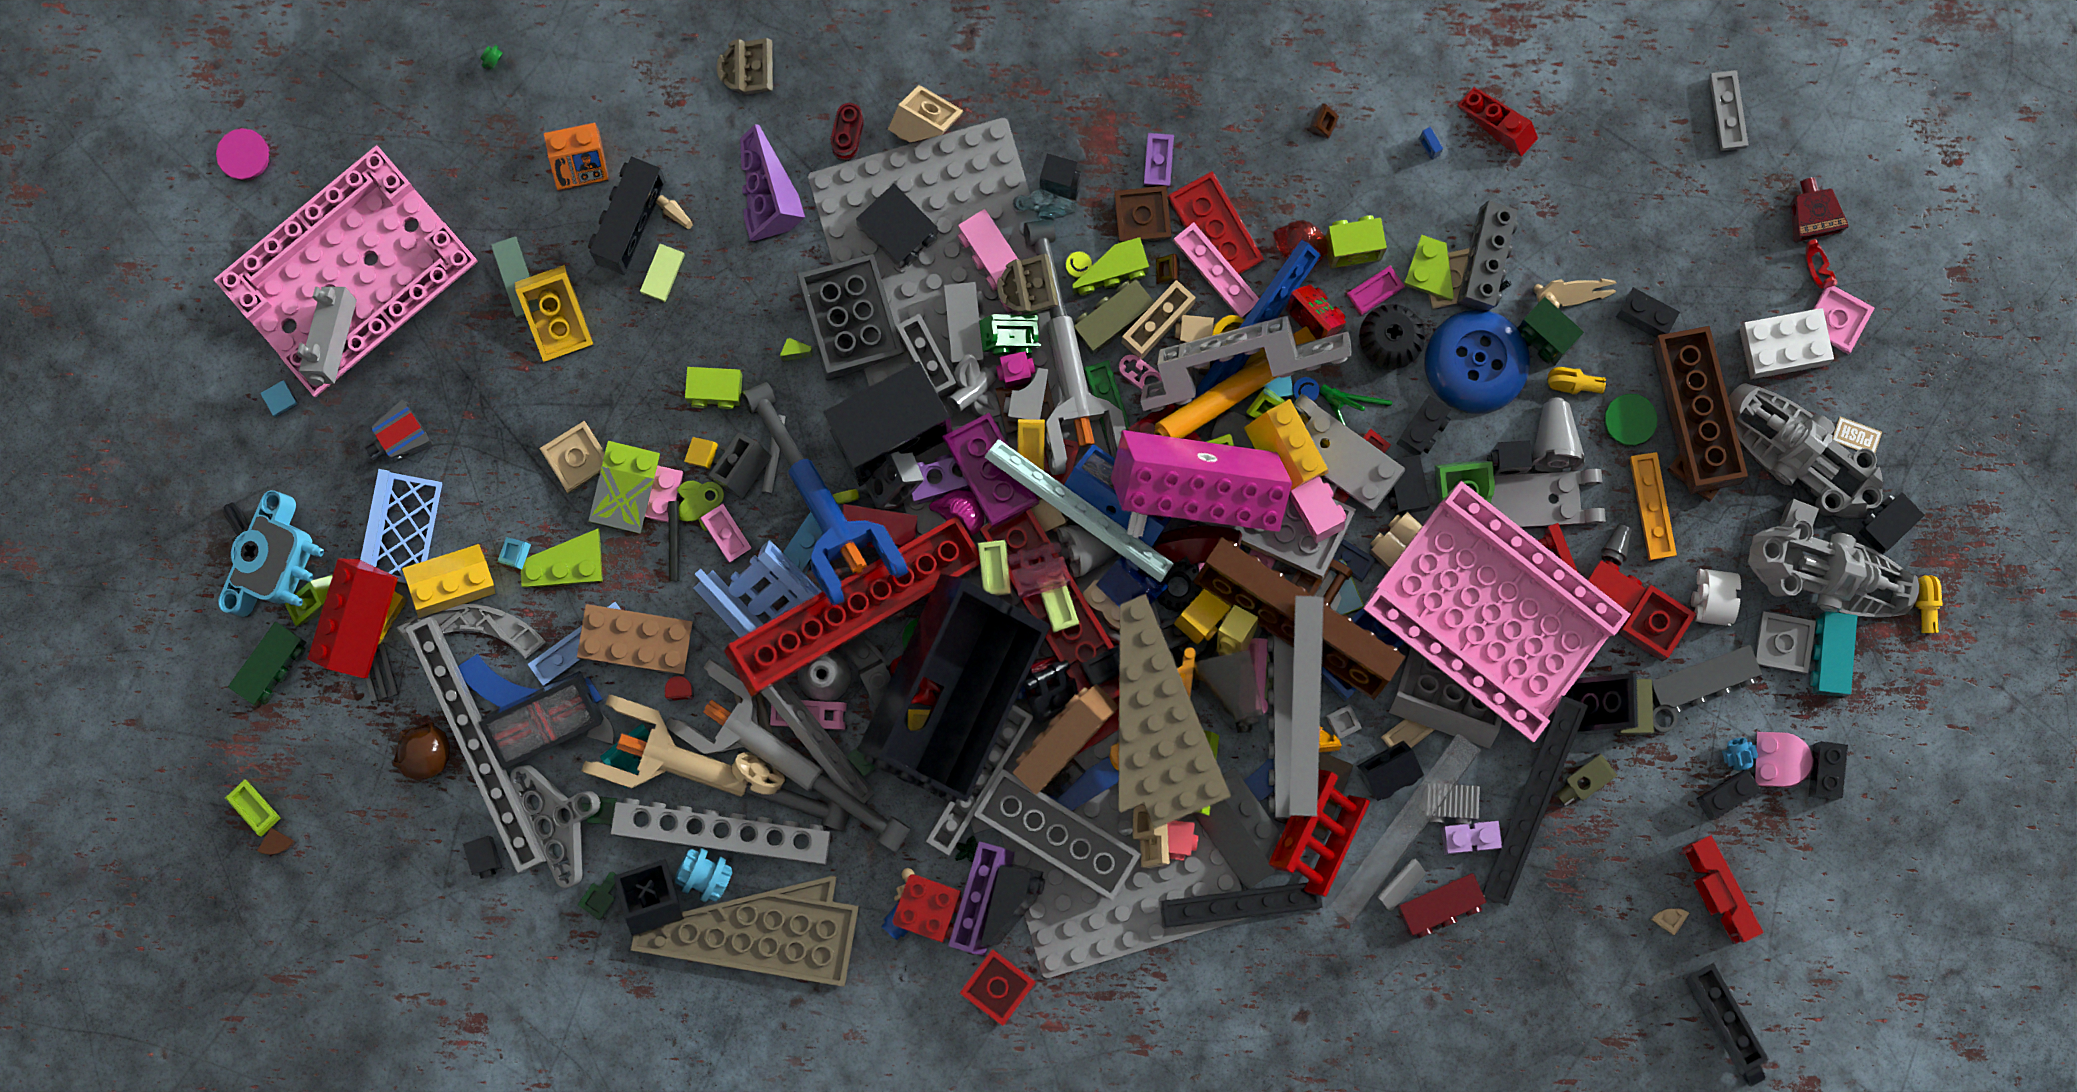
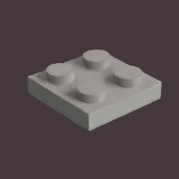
M1763 611L1760 617L1755 657L1759 666L1808 674L1816 621Z

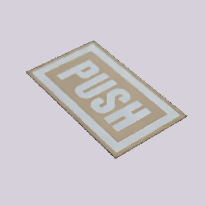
M1840 417L1832 439L1837 443L1856 450L1868 448L1875 453L1882 432Z

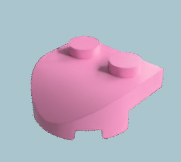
M1757 732L1756 750L1758 758H1756L1755 781L1758 786L1793 788L1799 786L1800 783L1810 776L1814 765L1813 754L1802 739L1790 733Z

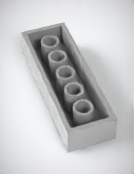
M1004 769L1000 771L974 814L975 817L1112 901L1141 856L1139 852L1043 793L1039 792L1035 795L1020 779Z

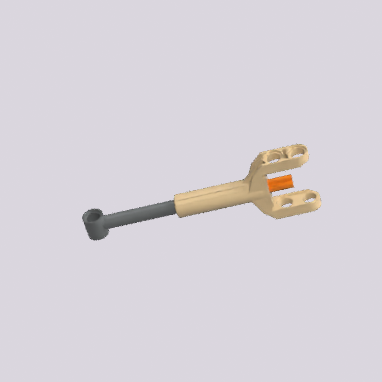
M608 694L605 705L612 707L615 712L650 723L656 727L655 730H651L647 742L625 734H621L616 749L642 757L638 767L639 775L600 762L591 763L588 761H584L582 772L631 789L664 772H669L742 797L746 792L747 794L822 819L821 825L844 832L850 813L831 800L826 804L783 788L778 789L774 794L754 792L750 789L752 783L746 779L742 783L737 780L733 774L732 765L675 746L658 710Z

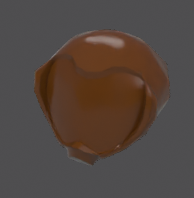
M432 721L400 731L397 752L392 760V765L397 767L402 775L407 778L424 780L434 777L443 771L449 760L450 745L446 733L435 726Z

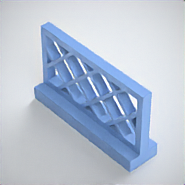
M379 469L360 560L376 567L377 561L388 556L395 566L388 573L392 575L398 571L401 576L393 575L398 577L397 582L407 584L401 568L413 560L416 564L419 563L416 558L421 555V562L428 559L443 482L391 473L387 470ZM394 480L406 482L411 490L397 498L392 491ZM411 483L420 484V485H418L417 487L413 488V486L411 485ZM424 486L435 487L434 498L424 504L416 491ZM414 494L422 506L408 514L401 501ZM392 495L395 501L389 504L390 497ZM433 503L432 510L430 512L427 506ZM398 504L406 516L392 524L387 517L388 509ZM424 509L429 515L430 520L429 524L419 529L411 517ZM408 519L416 532L403 540L395 527ZM387 521L390 527L384 530L385 522ZM426 529H428V530H427V535H426V538H425L424 535L422 534V532L425 531ZM393 530L401 542L387 550L381 542L382 536ZM419 535L425 545L422 551L414 555L406 542ZM403 545L411 558L398 566L390 553ZM381 546L384 550V553L379 556Z
M702 569L695 573L700 582L694 587V590L739 638L764 625L756 615L748 611V607L739 597H734L730 594L729 587L713 570L708 575Z

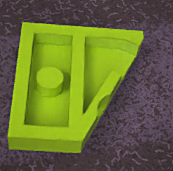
M1421 235L1404 285L1452 302L1454 292L1447 243Z

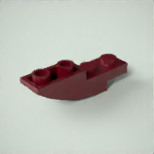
M1185 527L1161 533L1151 548L1172 563L1181 561L1185 556L1188 557L1191 565L1197 562L1205 563L1221 538L1232 541L1240 547L1242 533L1240 530L1226 527ZM1135 565L1138 573L1144 571L1140 567Z

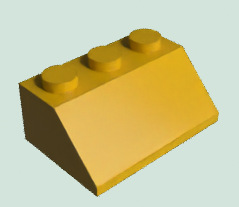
M1291 399L1266 411L1244 427L1255 449L1278 453L1292 481L1291 490L1318 476L1322 477L1328 474V468Z
M479 544L402 568L418 618L496 594L490 571Z

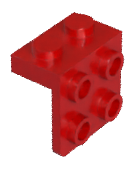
M911 874L901 895L893 918V924L944 943L945 938L950 940L955 924L951 923L954 913L958 914L962 901L960 897L961 891Z

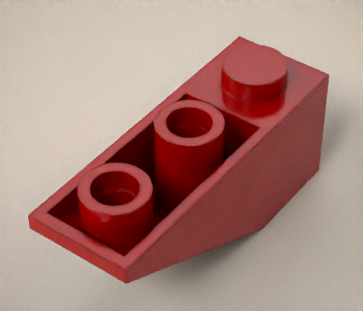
M1473 87L1457 105L1458 108L1501 145L1521 157L1538 139L1531 120L1476 87Z

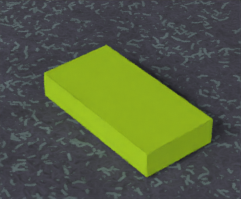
M245 779L225 797L260 837L281 819Z

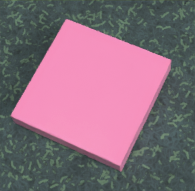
M1835 286L1824 289L1813 310L1823 308L1831 345L1847 354L1851 353L1875 309Z

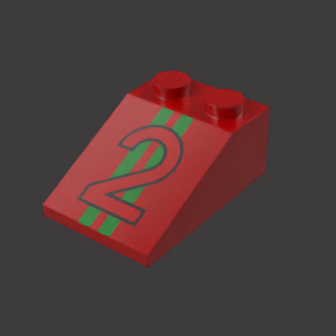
M1309 284L1295 289L1291 293L1285 311L1301 328L1307 326L1316 340L1336 335L1346 325L1344 320L1346 317L1343 312L1336 306L1333 308L1326 301L1328 298L1320 288L1317 287L1315 289Z

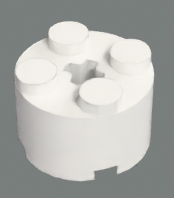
M1699 569L1697 573L1698 590L1697 592L1693 591L1691 596V607H1695L1694 612L1696 613L1694 621L1731 626L1736 621L1740 606V598H1737V590H1741L1740 575L1732 572Z

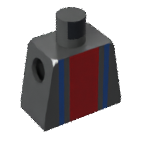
M402 399L371 427L377 440L367 445L365 449L372 460L387 453L393 462H398L429 449L434 444L409 405Z

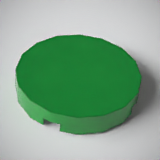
M1627 393L1618 396L1609 404L1604 414V426L1607 434L1619 444L1634 447L1645 443L1654 434L1658 416L1654 406L1647 398L1638 394Z

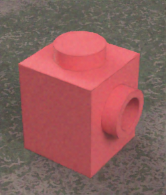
M1176 820L1167 823L1169 859L1184 861L1185 856L1190 857L1191 851L1197 850L1198 835H1193L1195 823Z

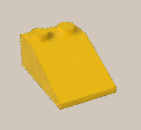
M565 265L515 282L516 293L543 362L593 345ZM538 299L540 310L531 312L528 301Z

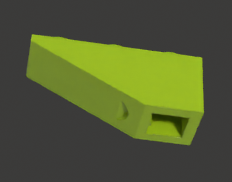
M1141 238L1115 244L1072 285L1073 294L1079 293L1080 296L1093 293L1095 291L1094 288L1105 286V288H1112L1119 285L1120 281L1125 279L1134 281L1135 279L1144 278L1145 274L1149 271V264Z

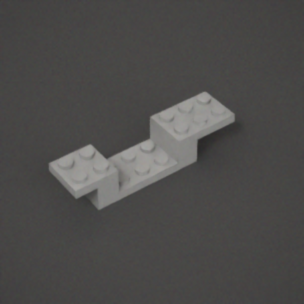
M1287 315L1160 349L1157 365L1162 381L1143 386L1141 395L1143 411L1150 409L1151 412H1156L1166 408L1168 404L1176 403L1177 405L1189 403L1192 400L1191 398H1195L1197 385L1193 368L1204 367L1209 364V361L1219 359L1221 362L1234 358L1235 354L1243 352L1246 355L1259 352L1262 347L1265 348L1273 377L1278 375L1280 378L1289 377L1295 374V371L1304 368L1306 371L1320 368L1321 364L1332 362V364L1344 362L1347 360V357L1351 356L1349 333L1344 332L1296 345Z

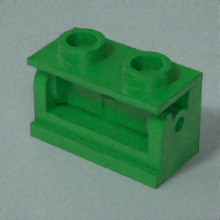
M992 314L980 320L982 351L993 352L995 356L1007 355L1009 352L1020 353L1025 351L1026 355L1032 354V350L1041 346V343H1034L1038 342L1039 338L1038 315Z

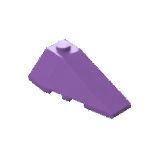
M755 124L740 138L741 168L746 171V185L742 186V192L747 195V208L743 209L751 241L788 232L805 218L797 191L759 125Z

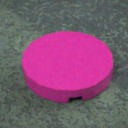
M244 128L232 130L224 135L218 144L216 151L217 163L222 171L234 180H252L261 175L268 166L269 146L263 137L253 130Z

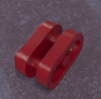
M845 103L838 108L830 142L833 154L841 161H850L857 155L863 132L864 120L862 111L854 103Z

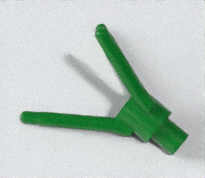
M1326 384L1319 390V393L1325 396L1326 401L1331 404L1337 420L1345 426V421L1340 412L1344 404L1360 411H1364L1365 407L1354 401L1392 405L1390 400L1341 392L1336 388L1332 389Z

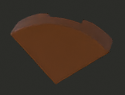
M270 828L257 851L267 855L279 854L290 849L296 841L274 828Z

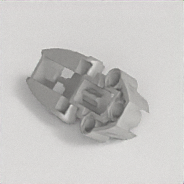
M1747 383L1739 385L1730 394L1728 399L1741 446L1763 468L1774 475L1780 483L1792 485L1799 478L1811 488V493L1817 497L1815 506L1819 508L1818 512L1821 515L1828 517L1834 515L1853 519L1866 518L1871 510L1881 504L1883 480L1880 467H1876V454L1868 448L1859 449L1852 454L1832 439L1833 435H1831L1835 427L1827 417L1812 415L1796 403L1774 392ZM1761 405H1764L1766 408L1772 411L1774 415H1770L1769 413L1764 411L1761 408ZM1742 412L1750 416L1757 414L1766 420L1767 425L1777 431L1772 439H1769L1737 417ZM1858 456L1865 458L1867 462L1866 468L1858 465ZM1840 462L1848 468L1847 472L1861 482L1851 497L1829 481L1838 473L1840 467L1836 464ZM1863 493L1870 494L1873 499L1872 505H1868L1862 499ZM1826 497L1833 498L1836 503L1835 509H1831L1826 505Z
M1800 519L1787 521L1781 526L1766 529L1753 536L1748 564L1758 578L1768 586L1770 593L1776 597L1793 596L1801 590H1806L1819 594L1817 606L1821 610L1869 618L1905 615L1917 601L1919 593L1917 576L1904 570L1881 553L1856 543V539L1852 535L1846 533L1832 534L1830 542L1813 537V527L1810 522ZM1766 546L1768 547V550H1769L1768 556L1766 555V552H1765ZM1787 547H1799L1801 551L1820 556L1821 559L1803 554L1802 558L1798 561L1800 570L1817 574V577L1792 570L1793 565L1784 563ZM1881 573L1895 577V583L1889 582L1887 577L1881 576ZM1784 579H1785V581H1786V583H1787L1786 589L1784 588V585H1783ZM1877 588L1881 590L1887 588L1893 591L1890 604L1868 596L1867 593L1874 592Z

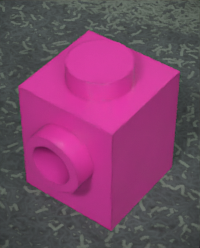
M1026 351L1000 357V365L996 366L999 381L1004 380L1006 388L1031 383V374L1035 373L1033 359H1027Z

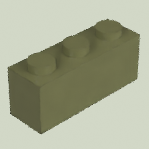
M1137 279L1131 283L1129 281L1124 282L1116 289V295L1110 299L1108 296L1103 298L1095 305L1096 310L1090 314L1085 312L1075 320V334L1092 356L1131 328L1155 303Z

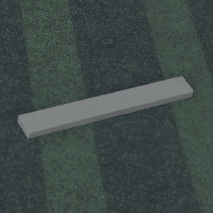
M1296 596L1289 815L1317 816L1323 596Z

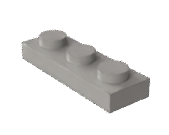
M1737 70L1711 73L1709 79L1720 151L1747 148L1748 139Z

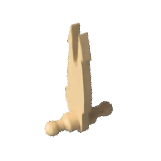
M1600 278V281L1577 280L1571 282H1564L1561 279L1551 281L1544 288L1542 285L1537 284L1534 286L1533 291L1537 295L1538 302L1546 297L1559 308L1560 304L1562 306L1575 305L1596 298L1603 299L1616 293L1615 290H1592L1616 284L1617 282Z

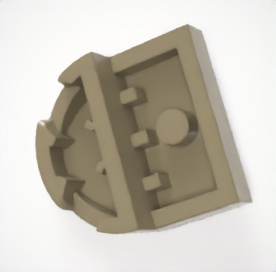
M763 38L750 41H742L741 39L731 41L728 44V49L723 55L720 54L717 60L719 79L728 88L741 94L747 95L773 91L772 40Z
M1044 253L1024 260L1015 259L1005 266L1007 268L1003 272L1002 277L998 278L997 290L1001 301L1008 307L1018 312L1030 314L1059 306L1049 255Z

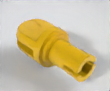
M1556 367L1548 373V385L1556 391L1576 395L1581 390L1603 394L1605 390V377L1584 375L1581 369Z
M1924 575L1918 579L1919 593L1915 606L1921 609V633H1939L1938 609H1940V606H1943L1941 584L1937 577Z

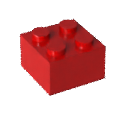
M1649 585L1617 633L1663 662L1669 658L1696 613L1653 585Z
M992 949L961 990L960 994L1004 1026L1036 982Z

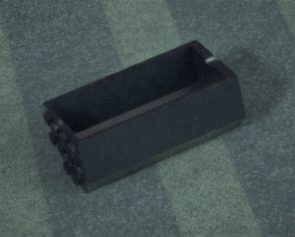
M941 573L857 748L858 752L865 755L863 760L875 765L876 768L897 776L902 781L924 788L937 797L955 804L958 799L968 803L1051 625L1001 600L996 595L964 578ZM925 677L941 685L942 688L925 724L920 729L912 731L906 727L904 715L922 678Z

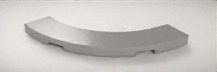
M476 604L458 605L418 618L416 615L396 628L412 649L415 648L405 628L428 617L437 620L443 635L464 631L494 636L511 645L526 660L547 644L535 630L515 616L499 609Z

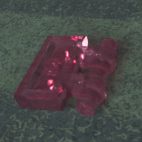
M1059 541L1050 544L1044 542L1040 544V547L1026 551L1025 548L1019 549L1017 553L1007 556L1010 566L1020 563L1022 567L1012 571L1019 599L1071 584L1064 556L1056 559L1052 557V554L1062 551ZM1044 557L1045 562L1029 565L1028 561Z

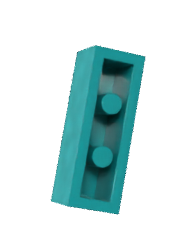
M1825 611L1819 615V618L1815 619L1814 633L1818 635L1817 644H1814L1812 649L1815 671H1811L1810 686H1813V694L1846 697L1851 695L1857 615Z

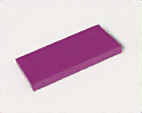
M990 412L942 436L943 441L992 528L1040 504L1033 491L985 458L997 440H1001L1008 445Z

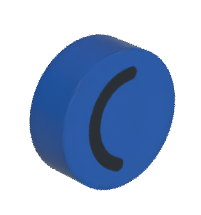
M1309 377L1300 378L1293 386V397L1296 400L1300 394H1303L1314 402L1319 395L1317 382Z

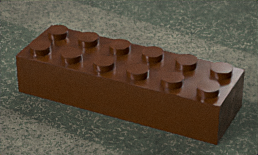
M1710 326L1658 335L1652 346L1689 493L1694 494L1741 485L1748 477Z

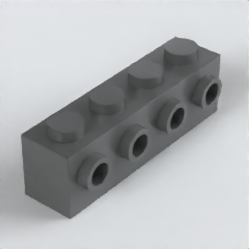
M1490 200L1479 208L1457 304L1483 311H1489L1499 304L1501 299V292H1499L1500 284L1504 281L1507 273L1505 263L1513 248V244L1510 241L1518 227V220H1516L1518 210Z

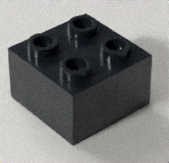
M666 859L614 875L623 914L632 936L684 920Z

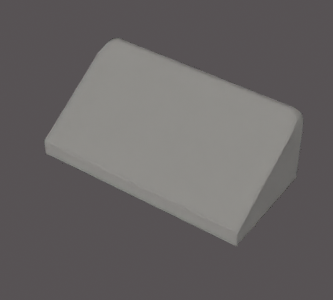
M1416 859L1410 860L1376 897V900L1389 912L1393 911L1425 876V870Z

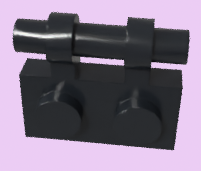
M1067 660L1054 662L1048 665L1046 670L1031 674L1029 679L1023 682V687L1026 691L1035 688L1036 694L1028 698L1034 723L1043 724L1056 717L1066 708L1067 703L1076 694H1079L1075 678L1065 676V671L1070 669V663ZM1053 679L1054 684L1047 687L1046 682Z

